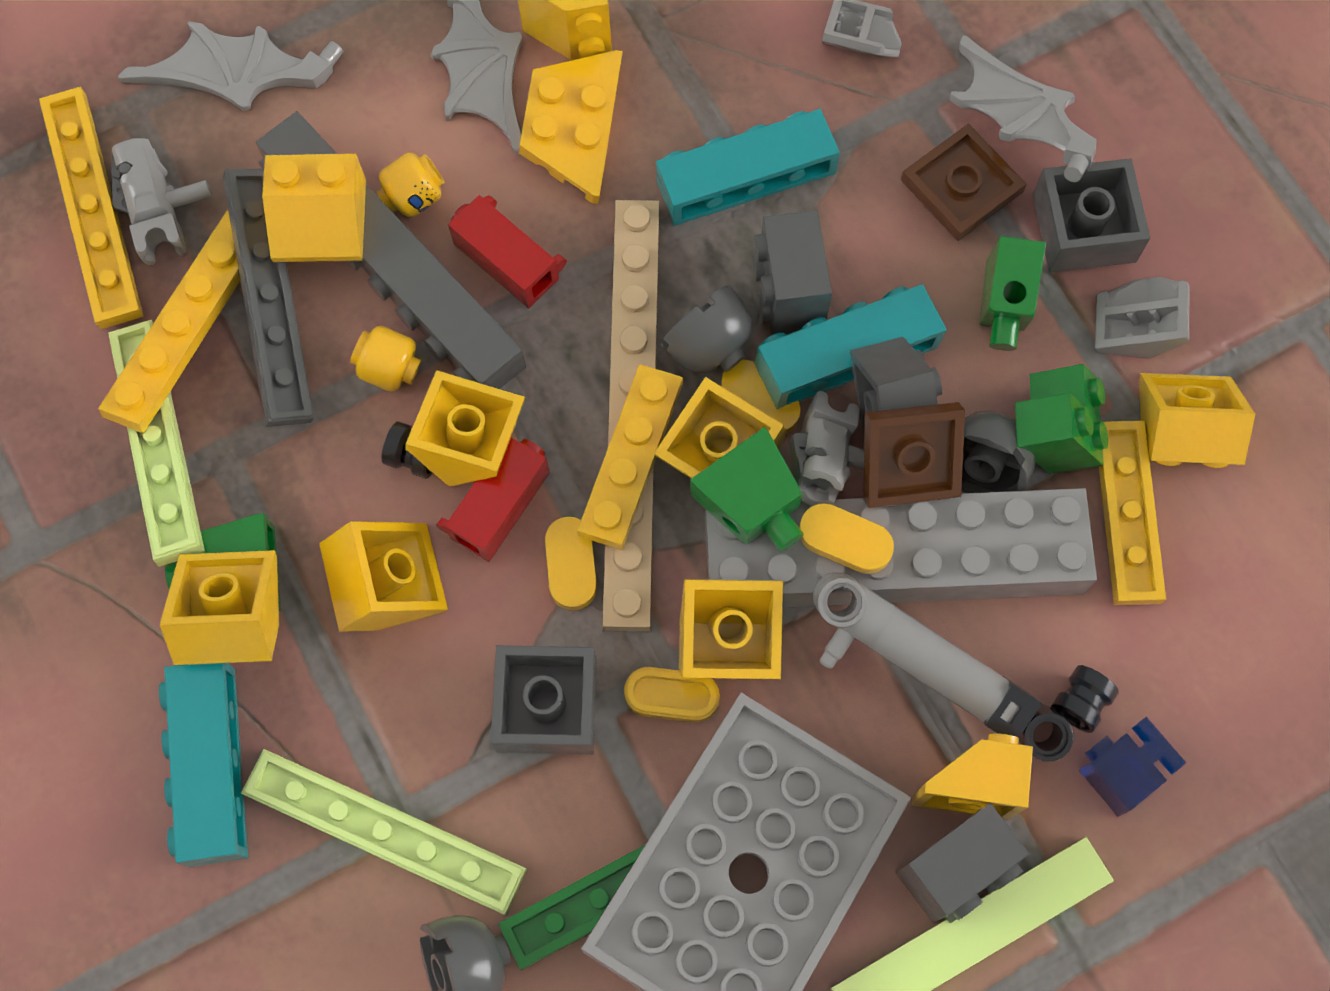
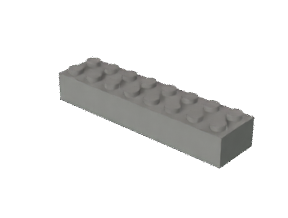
M1086 488L961 494V497L874 508H868L863 498L836 499L834 506L884 527L890 533L894 542L893 555L888 565L880 572L874 574L857 572L813 553L803 545L801 539L783 552H780L766 533L746 545L707 510L705 513L708 579L782 580V608L815 606L813 591L816 583L823 576L832 572H842L850 575L853 579L890 603L1084 595L1097 581ZM801 501L800 507L789 515L798 527L800 526L803 514L812 507V505ZM845 587L834 589L828 596L827 605H850L852 600L851 590Z

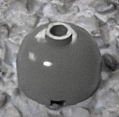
M730 285L720 288L709 296L714 301L712 306L709 303L701 308L697 305L663 338L665 341L661 343V346L684 369L694 373H709L721 366L725 372H728L747 355L742 350V347L750 338L752 322L749 310Z
M993 411L974 412L965 417L961 491L964 493L1024 491L1033 474L1036 459L1031 452L1017 447L1016 420L1006 414Z
M463 915L444 917L421 925L420 929L428 934L420 938V949L432 991H438L439 989L440 991L502 990L505 982L504 966L509 965L511 959L508 946L501 935L494 937L490 928L485 923L475 917Z

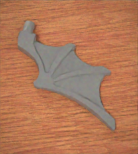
M447 0L448 7L453 8L452 25L445 39L440 44L435 45L431 53L434 61L442 60L449 73V93L443 105L446 120L450 121L457 112H469L483 116L495 123L504 132L511 144L512 151L516 155L523 157L519 154L522 133L513 96L515 63L523 43L522 34L519 31L507 33L493 27L483 14L480 0Z
M189 21L187 24L192 32L187 43L178 52L154 65L127 67L118 75V79L121 83L159 84L192 88L219 96L241 110L248 111L251 109L253 99L267 89L280 86L317 89L333 74V66L344 51L337 43L330 41L319 56L310 51L304 59L280 50L270 40L268 32L260 26L256 27L253 35L229 37L209 30L202 23Z
M963 35L959 44V52L970 61L973 67V81L965 92L952 91L950 93V101L960 108L980 111L998 122L1002 128L999 131L1000 140L1008 142L1016 139L1034 140L1064 151L1063 163L1067 164L1064 170L1065 178L1071 182H1078L1085 170L1089 171L1094 161L1097 139L1072 123L1064 112L1068 105L1074 103V94L1041 84L1020 74L996 59L969 37Z

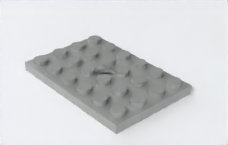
M740 693L581 948V952L641 991H803L912 797L745 694ZM751 854L764 862L768 879L762 890L747 894L740 892L732 885L729 878V867L731 862L738 856Z

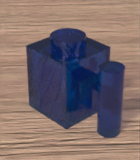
M1147 716L1131 728L1144 743L1141 747L1127 733L1114 742L1106 735L1084 753L1090 759V762L1083 766L1079 772L1117 817L1131 811L1167 781L1154 765L1157 760L1161 762L1171 775L1187 763Z

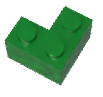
M1084 364L1029 374L1030 400L1015 402L1017 447L1026 449L1034 454L1036 463L1049 474L1103 466V449L1108 448V433L1104 422L1100 418V405H1104L1106 400L1101 378H1097Z

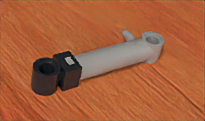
M832 572L823 576L816 583L813 591V602L816 609L829 624L838 627L820 658V663L828 669L834 667L836 662L843 657L853 640L856 639L981 720L985 726L994 732L1016 736L1022 745L1033 746L1032 755L1036 759L1044 762L1056 761L1063 758L1070 751L1073 744V730L1070 723L1052 707L1042 704L1032 694L984 665L853 579L850 575L842 572ZM839 587L850 589L852 600L846 609L834 611L828 608L827 599L834 589ZM1044 722H1052L1053 731L1051 736L1045 741L1034 742L1033 733L1036 727Z

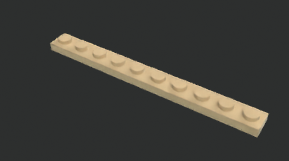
M615 200L608 447L639 364L656 369L659 201ZM654 465L624 549L619 550L605 545L603 631L650 632Z

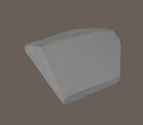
M834 0L822 38V44L860 53L899 57L902 42L892 21L893 12L890 8L859 0Z
M1164 277L1133 280L1110 292L1102 291L1098 293L1096 306V351L1098 353L1152 358L1189 342L1190 286L1188 282L1183 280L1177 282Z

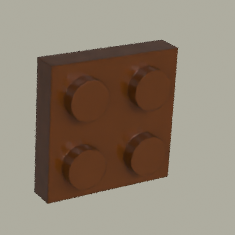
M969 123L905 169L901 176V181L957 241L1022 194L1027 185Z
M959 402L865 412L863 500L868 508L961 497L965 409Z

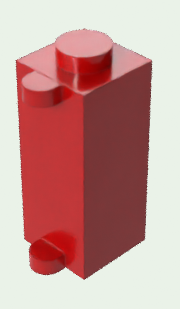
M478 195L470 204L460 206L453 214L451 222L448 224L453 244L529 309L559 280L558 273L565 267L567 260L560 254L552 257L495 209L497 201L492 196L487 195L482 198Z
M511 437L497 476L475 481L450 519L447 520L441 517L436 526L448 534L451 540L490 562L550 474L543 449L528 439H522L521 442H518Z

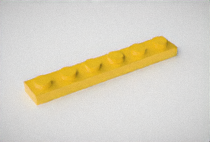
M80 86L39 98L94 322L102 330L144 317L118 214L112 205V191L87 95Z
M228 210L102 401L98 410L103 418L144 434L239 284L240 275Z

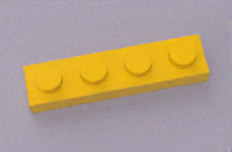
M639 364L578 527L579 537L619 550L624 549L656 460L654 452L664 438L683 385V377Z
M1145 421L1104 422L1108 433V448L1103 449V466H1099L1114 605L1162 604L1166 600Z

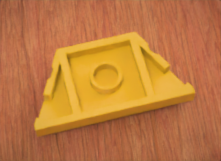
M618 50L533 69L519 145V154L535 165L545 167L549 174L564 184L566 180L586 193L585 199L593 204H598L602 185L623 52Z

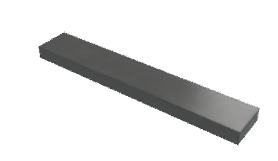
M225 169L223 182L266 427L311 423L314 419L287 264L286 262H272L270 258L262 198L264 169Z

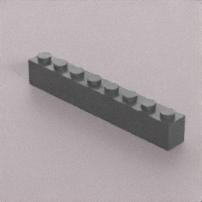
M298 111L256 141L263 156V159L259 161L262 169H264L265 155L337 154ZM366 185L362 261H347L349 265L356 271L362 267L370 275L367 281L375 293L383 301L389 297L399 307L395 311L402 322L411 331H414L417 327L427 337L424 343L433 356L440 362L446 358L456 368L452 372L454 376L497 389L502 388L526 368L522 349Z

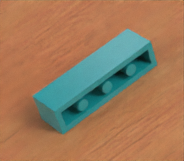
M821 108L808 113L800 111L791 114L783 121L767 126L764 124L755 125L746 130L745 133L730 138H714L704 146L686 152L682 150L671 152L663 159L656 161V182L673 226L834 175L836 174L840 152Z
M923 284L910 289L902 286L891 290L879 301L868 305L866 302H859L848 307L842 315L829 320L825 317H819L805 324L800 331L789 335L777 333L766 338L758 346L754 364L776 409H779L796 401L801 402L814 397L819 391L827 392L855 381L850 350L903 336L915 351L920 350L922 354L938 349L947 329Z
M229 663L164 667L165 682H161L159 685V700L162 709L167 711L168 729L162 731L161 742L164 756L167 759L170 758L171 777L166 778L164 783L166 803L173 810V826L169 827L167 831L169 853L172 857L175 856L176 863L187 867L248 859L244 795L241 794L243 790L235 668Z

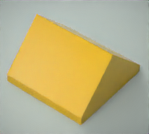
M436 370L407 439L406 450L449 487L496 477L523 407L525 397Z

